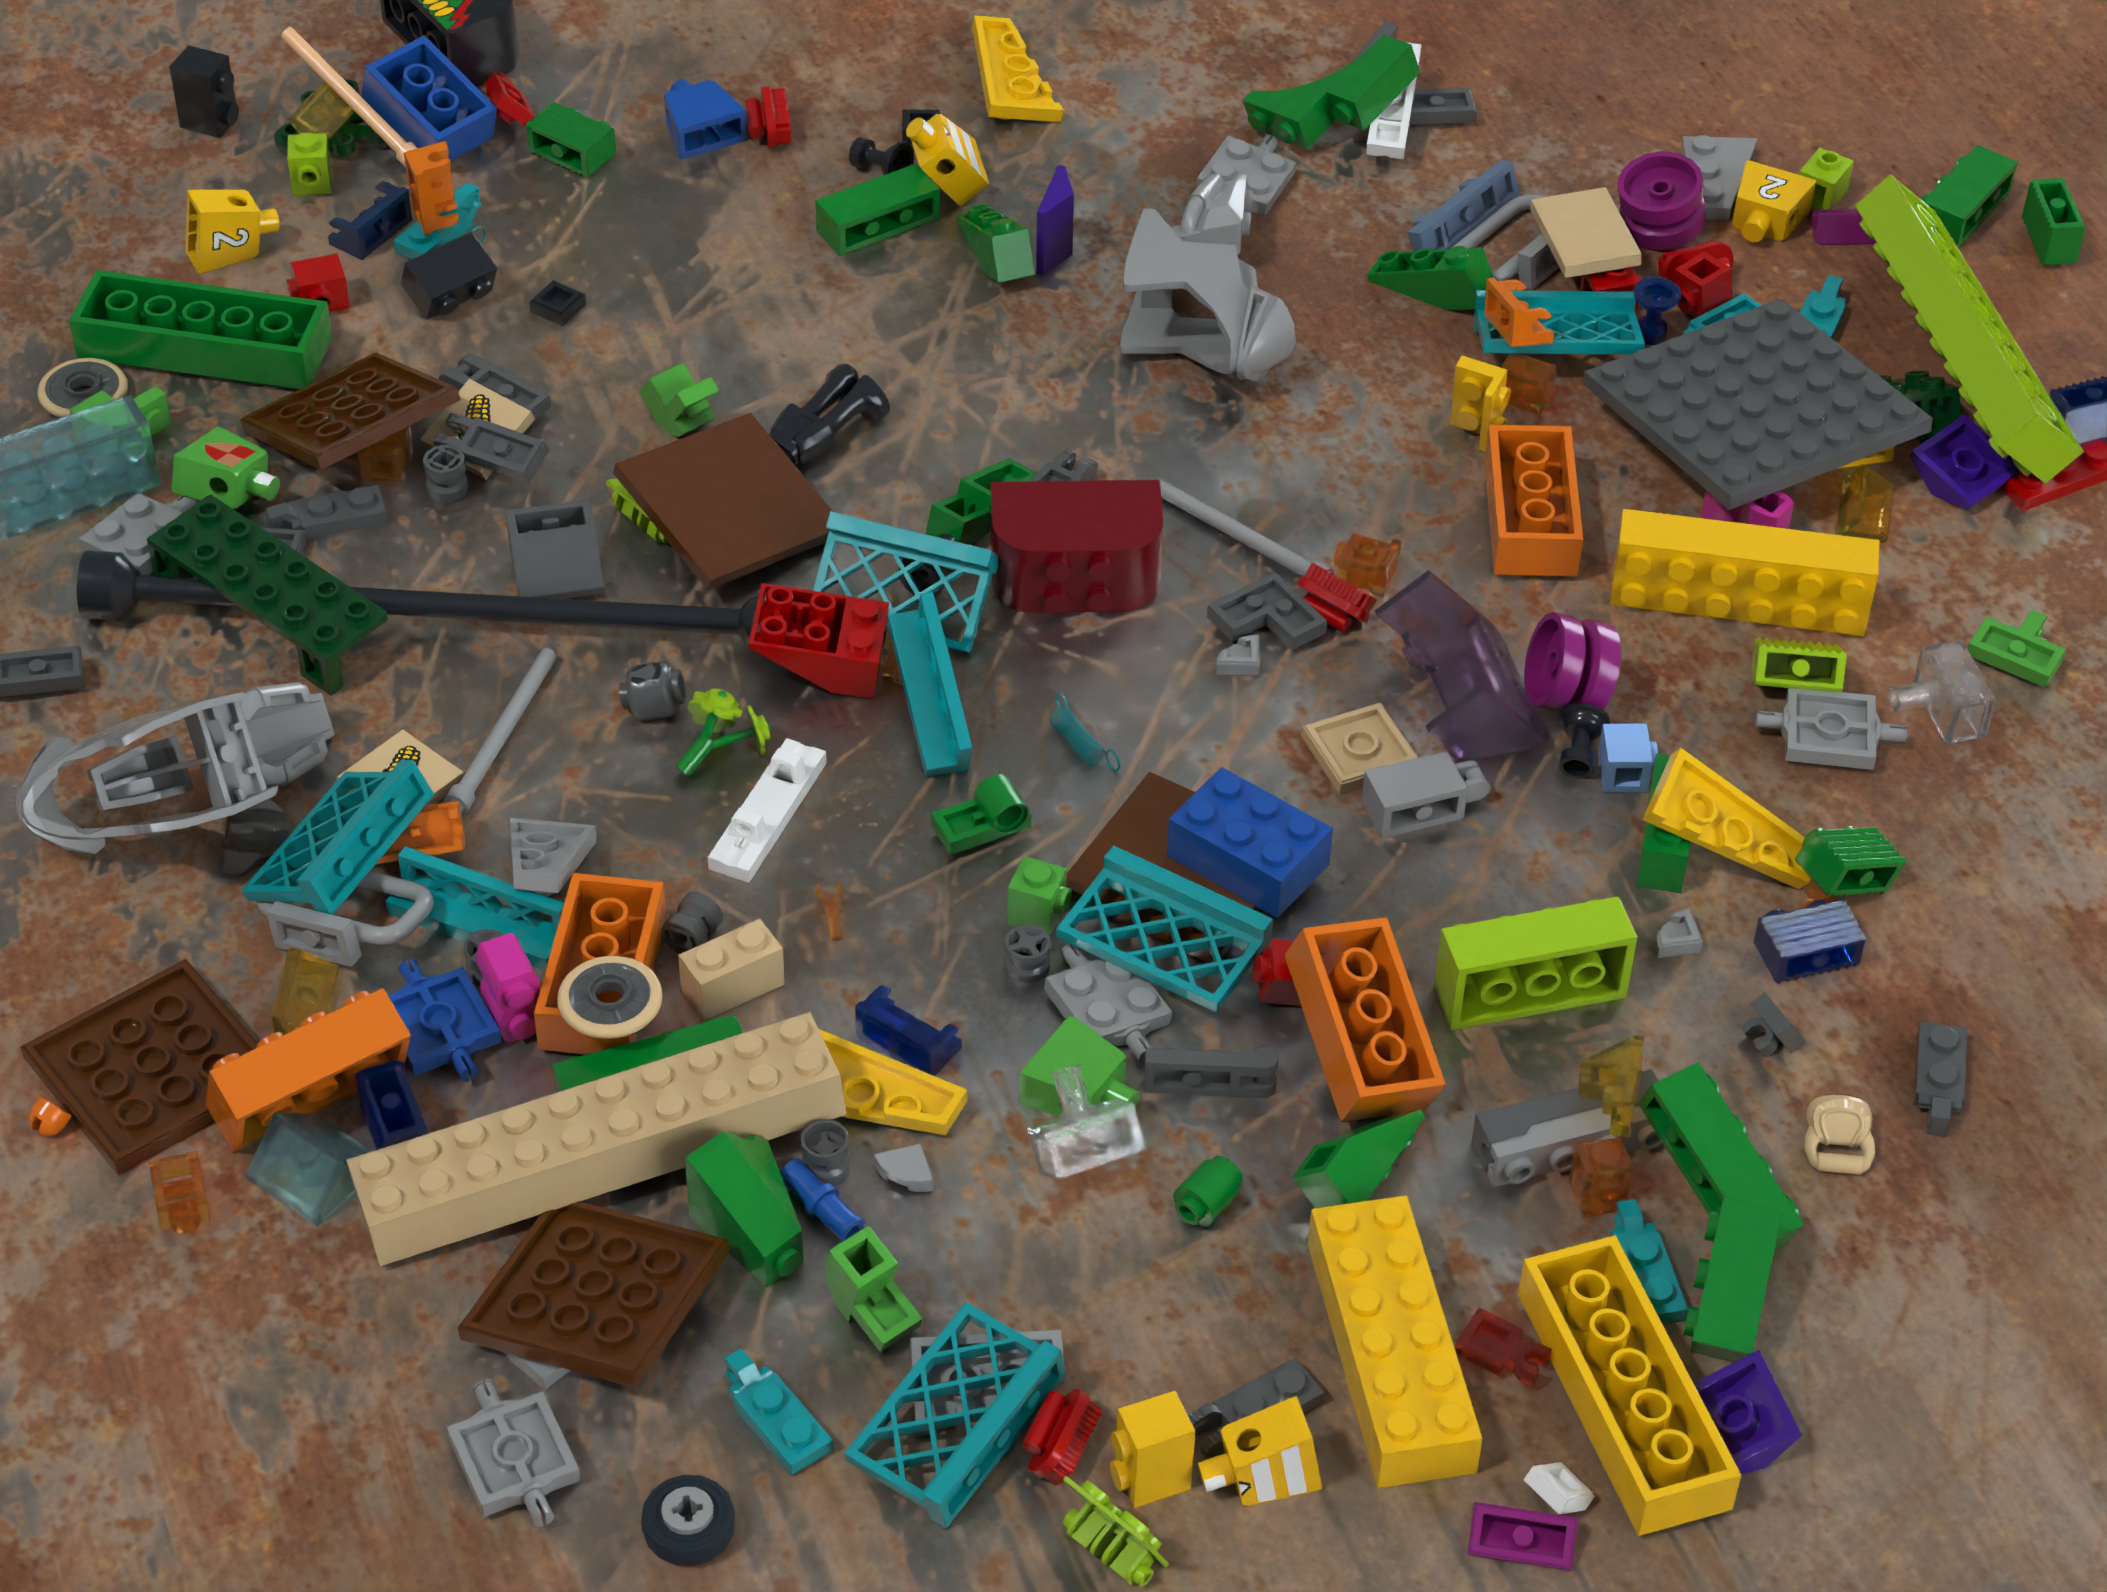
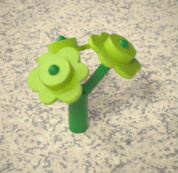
M713 688L706 691V693L701 691L694 692V700L689 701L687 709L693 714L692 720L704 726L701 735L676 764V769L685 776L690 777L710 750L753 737L761 755L766 754L765 741L771 740L769 732L771 725L766 722L763 715L756 716L751 705L746 706V712L750 728L711 740L712 732H722L726 727H734L736 724L735 717H741L743 711L738 708L739 704L735 698L724 690Z

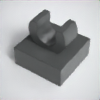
M1765 992L1750 1003L1761 1018L1749 1019L1744 1023L1741 1030L1749 1040L1758 1033L1766 1032L1764 1039L1755 1045L1763 1057L1772 1054L1777 1049L1779 1040L1790 1053L1805 1043V1040Z

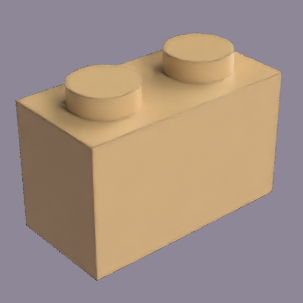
M760 918L678 955L681 992L703 1022L785 985L783 948Z

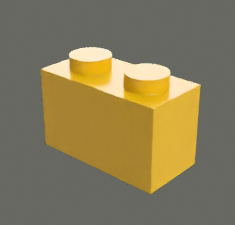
M1176 1391L1117 1409V1430L1111 1433L1115 1460L1110 1462V1471L1116 1488L1119 1491L1126 1490L1133 1507L1136 1508L1191 1490L1195 1429Z

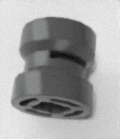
M439 445L425 453L423 456L424 472L427 475L426 489L429 497L440 503H452L462 499L468 492V481L464 472L466 466L465 456L462 450L452 445Z
M697 892L688 893L677 907L678 914L670 915L661 927V936L671 949L681 954L706 943L707 935L714 934L723 922V913L720 907L708 896Z
M825 1119L814 1121L806 1126L801 1135L802 1161L824 1184L831 1183L833 1186L840 1184L846 1179L850 1171V1156L848 1154L849 1135L847 1129L841 1123Z

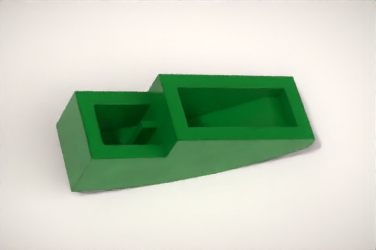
M1008 458L960 479L957 494L932 504L925 534L935 537L941 534H949L960 543L968 545L975 543L991 532V482L1030 481L1037 473Z

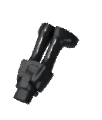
M839 364L827 374L825 383L803 407L800 408L793 403L786 406L771 427L769 435L795 466L799 462L806 464L831 448L832 444H834L833 437L848 421L859 413L871 422L882 420L890 412L889 401L878 384L868 375H863L859 379L856 369L851 365ZM835 402H839L829 413L820 419L819 416Z

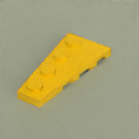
M974 15L972 31L988 117L1001 120L1020 119L1062 122L1064 110L1059 102L1055 103L1053 101V91L1048 82H1042L1039 77V67L1034 59H1030L1027 56V46L1010 18Z
M1681 747L1670 755L1644 814L1643 821L1798 890L1809 883L1811 878L1795 860L1803 847L1802 843L1805 838L1803 835Z
M819 1029L840 1073L847 1115L841 1117L946 1136L968 1101L967 1089Z

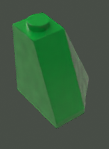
M722 1131L685 1157L690 1219L707 1234L728 1239L729 1254L765 1287H768L780 1277L792 1274L804 1260L802 1229L769 1142L762 1135L750 1134L748 1139L737 1136L734 1132Z

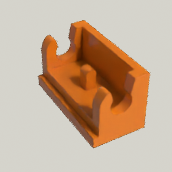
M445 141L404 152L412 210L424 236L431 235L432 231L453 226L459 221L457 213L439 216L440 213L449 212L457 208L450 170L451 162L448 156L449 149Z
M1487 278L1484 316L1511 347L1553 343L1554 332L1546 329L1538 320L1551 318V314L1543 308L1529 309V304L1526 301L1518 300L1511 292L1513 290H1525L1526 286L1523 282L1519 280L1497 281L1495 278Z
M459 800L424 806L376 864L399 861L398 855L405 846L429 855L464 850L466 838Z

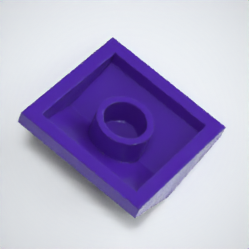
M1057 166L1037 211L1036 274H1046L1073 255L1074 192L1066 166Z
M1965 414L1913 449L1909 455L1932 495L1967 510L2002 487L2009 479L2020 472L2012 461V457L2010 455L2006 458L2001 457L1988 441L1990 437Z
M1760 1350L1693 1383L1741 1474L1765 1469L1802 1436Z

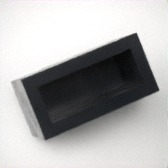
M188 45L169 66L180 128L221 138L229 127L236 123L239 116V106L236 103L234 92V75L231 73L229 56Z
M470 232L406 262L400 284L425 319L428 320L438 314L444 316L453 312L459 304L469 299L478 300L486 296L493 288L498 267L474 234Z

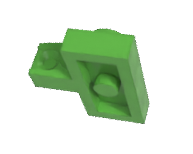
M2031 609L2020 628L1986 617L1970 641L1967 655L2047 688L2064 660L2066 649L2052 644L2041 637L2047 616Z

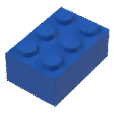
M424 35L364 67L361 97L407 143L412 142L418 148L445 141L449 149V159L452 161L493 138L497 107Z
M1221 767L1169 818L1167 856L1278 918L1329 866L1333 828Z

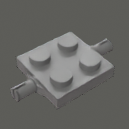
M1270 134L1266 135L1257 147L1243 140L1227 136L1197 177L1196 188L1208 175L1219 174L1223 177V184L1230 185L1239 173L1247 174L1246 189L1253 190L1251 212L1265 217L1293 177L1297 162L1273 153L1275 148L1278 147L1279 141L1275 136L1271 139Z
M137 493L79 538L82 552L86 550L122 552L136 567L140 575H149L153 572L147 538L194 506L197 500L180 495L170 504H162Z
M1788 688L1786 706L1783 713L1757 709L1755 728L1781 730L1782 736L1785 739V761L1873 770L1876 761V747L1879 740L1905 744L1907 738V725L1881 723L1876 712L1875 695Z
M1069 944L1065 945L1060 953L1071 969L1047 976L1044 986L1045 992L1065 1019L1071 1015L1112 1045L1129 1046L1139 1063L1144 1064L1146 1048H1152L1145 1036L1151 1031L1170 1025L1171 1009L1150 981L1104 959L1088 960L1080 948L1072 944L1071 947Z
M484 1379L485 1390L481 1381L474 1385L473 1392L476 1394L482 1409L471 1418L449 1425L446 1428L450 1444L482 1516L486 1517L515 1505L526 1504L534 1526L543 1527L542 1516L546 1525L553 1521L555 1515L551 1511L545 1496L549 1492L581 1481L579 1467L546 1396L541 1391L520 1400L501 1401L494 1387L493 1380Z

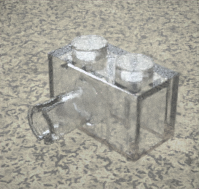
M1962 640L1921 647L1913 683L1891 685L1888 691L1889 703L1895 713L1926 707L1946 744L1987 737L1996 699Z
M1080 1064L1063 1067V1072L1057 1069L1050 1073L1051 1078L1054 1080L1063 1113L1058 1118L1027 1128L1040 1174L1058 1180L1146 1149L1133 1103L1114 1098L1097 1105H1090Z

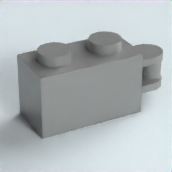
M1448 751L1366 770L1364 773L1362 803L1380 837L1385 838L1464 819L1466 803L1484 798L1489 793L1491 787L1476 761L1470 760L1454 764Z

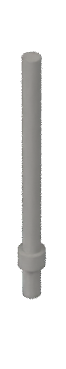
M1160 478L1156 479L1160 480L1161 497L1163 500L1304 577L1312 562ZM1319 561L1315 562L1316 565L1334 574V570Z
M543 648L460 783L453 785L444 798L443 803L459 800L462 816L467 814L474 803V792L557 659V654L552 649Z

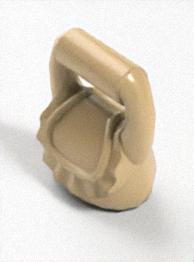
M1845 1095L1820 1096L1809 1103L1807 1108L1808 1129L1804 1139V1152L1810 1165L1816 1171L1861 1175L1870 1168L1875 1157V1142L1870 1131L1873 1118L1868 1103L1859 1098ZM1819 1143L1825 1146L1830 1144L1848 1146L1850 1148L1860 1146L1863 1156L1823 1153L1816 1150Z

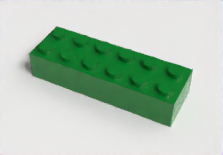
M96 270L69 319L76 358H97L111 363L293 389H301L312 383L333 339L327 301Z

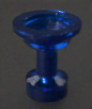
M1662 277L1644 278L1637 282L1634 287L1635 300L1646 310V316L1640 318L1638 323L1645 344L1657 345L1665 341L1668 330L1666 321L1661 318L1662 313L1679 303L1681 300V290L1677 284Z

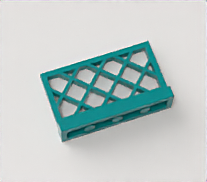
M1476 290L1473 328L1475 333H1479L1483 353L1630 355L1645 349L1644 338L1635 313L1636 297L1634 292L1513 290L1511 292L1518 300L1526 301L1529 304V309L1543 308L1551 314V318L1538 320L1546 329L1554 332L1553 343L1511 347L1484 316L1486 290Z
M830 511L826 525L829 534L813 591L825 592V590L839 582L845 594L854 597L844 579L865 567L875 586L856 597L868 599L879 592L884 602H889V615L901 613L918 603L920 594L934 593L945 586L955 606L940 614V621L943 622L960 612L967 624L962 642L946 638L944 634L947 648L971 654L992 574L997 572L998 556L992 550ZM838 543L853 546L861 559L841 572L834 562ZM862 549L874 552L869 554L868 556H865ZM885 554L893 556L901 570L880 582L870 563ZM901 558L914 562L905 566ZM924 564L934 566L941 580L920 592L910 573ZM942 568L952 570L954 572L946 576ZM832 569V571H833V573L835 574V576H833L832 578L828 579V578H829V574H830V570ZM964 574L979 577L975 594L960 602L950 583ZM905 576L915 596L894 607L884 589ZM972 604L970 614L968 616L965 608ZM887 624L886 633L890 634Z
M400 760L391 772H344L241 890L248 901L311 903L316 911L333 915L435 795L414 760Z
M1113 845L1104 857V868L1056 928V937L1217 1013L1254 963L1256 956L1263 953L1272 939L1273 918ZM1105 888H1108L1123 895L1125 900L1102 905L1099 896ZM1151 908L1164 914L1165 919L1141 923L1138 910ZM1130 912L1134 925L1109 929L1106 920L1107 916ZM1098 918L1102 931L1085 934L1074 928L1081 921ZM1192 927L1203 932L1205 937L1181 942L1177 929ZM1170 931L1173 944L1149 948L1145 935ZM1138 937L1142 950L1125 953L1115 947L1114 941ZM1231 945L1244 951L1241 957L1222 961L1218 947ZM1210 950L1214 962L1189 966L1186 957L1187 953ZM1178 955L1182 968L1164 971L1155 966L1154 960ZM1218 974L1221 982L1213 994L1196 986L1194 979Z
M965 1302L844 1452L846 1461L927 1510L930 1520L947 1529L1037 1414L1047 1392L1050 1390L1055 1391L1067 1375L1061 1349L1046 1340L1039 1345ZM969 1322L986 1331L988 1342L959 1348L957 1337ZM993 1335L1001 1340L994 1341ZM952 1344L953 1349L947 1350ZM1018 1349L1029 1356L1020 1368L999 1372L996 1353ZM985 1355L991 1356L993 1373L964 1379L961 1360ZM955 1361L958 1380L929 1386L927 1374L935 1365ZM922 1382V1387L917 1388L918 1385ZM1007 1383V1385L1002 1390L1001 1384ZM996 1386L997 1397L990 1406L969 1410L966 1391ZM960 1392L963 1411L934 1417L931 1398ZM925 1399L926 1419L898 1424L897 1412L904 1403ZM891 1420L892 1425L886 1426ZM977 1421V1423L972 1428L971 1422ZM965 1424L967 1435L959 1445L944 1448L938 1447L936 1429ZM930 1431L932 1450L903 1455L900 1436ZM894 1438L897 1457L874 1461L864 1455L874 1441ZM947 1460V1461L944 1463V1465L941 1466V1461ZM935 1463L936 1475L924 1490L907 1481L905 1468ZM899 1469V1475L892 1472V1470Z

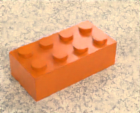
M1489 425L1484 466L1494 575L1578 576L1583 546V531L1571 426Z
M581 873L572 874L534 1011L538 1049L587 1055L612 1048L619 1044L636 1041L638 1031L624 1037L602 1039L587 1036L573 1029L563 1019L559 1011L558 991L564 978L575 967L598 957H627L643 963L654 971L662 939L661 927L667 920L664 882ZM606 991L600 994L597 999L604 1003H614L621 999L623 995L616 991Z
M1388 918L1302 928L1284 956L1341 1123L1395 1115L1421 1109V1111L1426 1110L1445 1087L1446 1083Z
M384 988L371 994L368 991H361L348 998L340 1009L326 1014L325 1011L317 1012L303 1020L300 1028L285 1035L282 1032L273 1033L262 1039L257 1044L256 1049L240 1056L239 1053H232L218 1060L213 1065V1069L209 1071L206 1107L232 1153L402 1071L411 1034Z

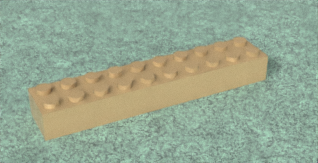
M807 1012L350 1158L346 1161L379 1265L383 1266L540 1215L552 1209H559L575 1202L684 1168L685 1157L722 1131L734 1132L737 1136L748 1139L750 1134L762 1135L766 1140H770L804 1129L814 1121L822 1119L832 1120L847 1115L840 1073L811 1012Z

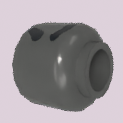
M666 661L632 666L627 672L626 682L619 684L622 707L624 709L630 708L634 717L640 721L673 717L679 711L680 704L686 703V687L682 672L679 669L674 670L672 665Z

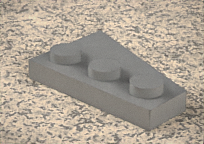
M1705 135L1697 137L1683 136L1681 144L1682 155L1692 159L1701 168L1704 183L1703 199L1706 220H1729L1736 203L1745 163L1753 158L1758 138L1709 137Z
M509 817L513 888L529 890L543 896L559 893L596 844V825Z
M1061 1330L1019 1332L1039 1345L1046 1340L1060 1348L1063 1355ZM987 1334L959 1335L957 1337L959 1348L988 1342ZM993 1335L994 1341L1001 1340ZM938 1336L911 1338L912 1368ZM952 1344L947 1350L953 1349ZM1018 1349L996 1353L999 1372L1020 1368L1029 1356ZM990 1355L961 1360L964 1379L993 1373ZM955 1361L935 1365L927 1374L929 1386L958 1380ZM1065 1378L1058 1386L1065 1384ZM922 1382L918 1385L917 1388L922 1387ZM1007 1383L1001 1384L1002 1390L1007 1385ZM995 1385L966 1391L969 1410L990 1406L997 1397ZM960 1392L931 1398L934 1417L963 1411ZM925 1399L914 1401L915 1421L927 1418ZM930 1431L916 1433V1439L930 1434Z

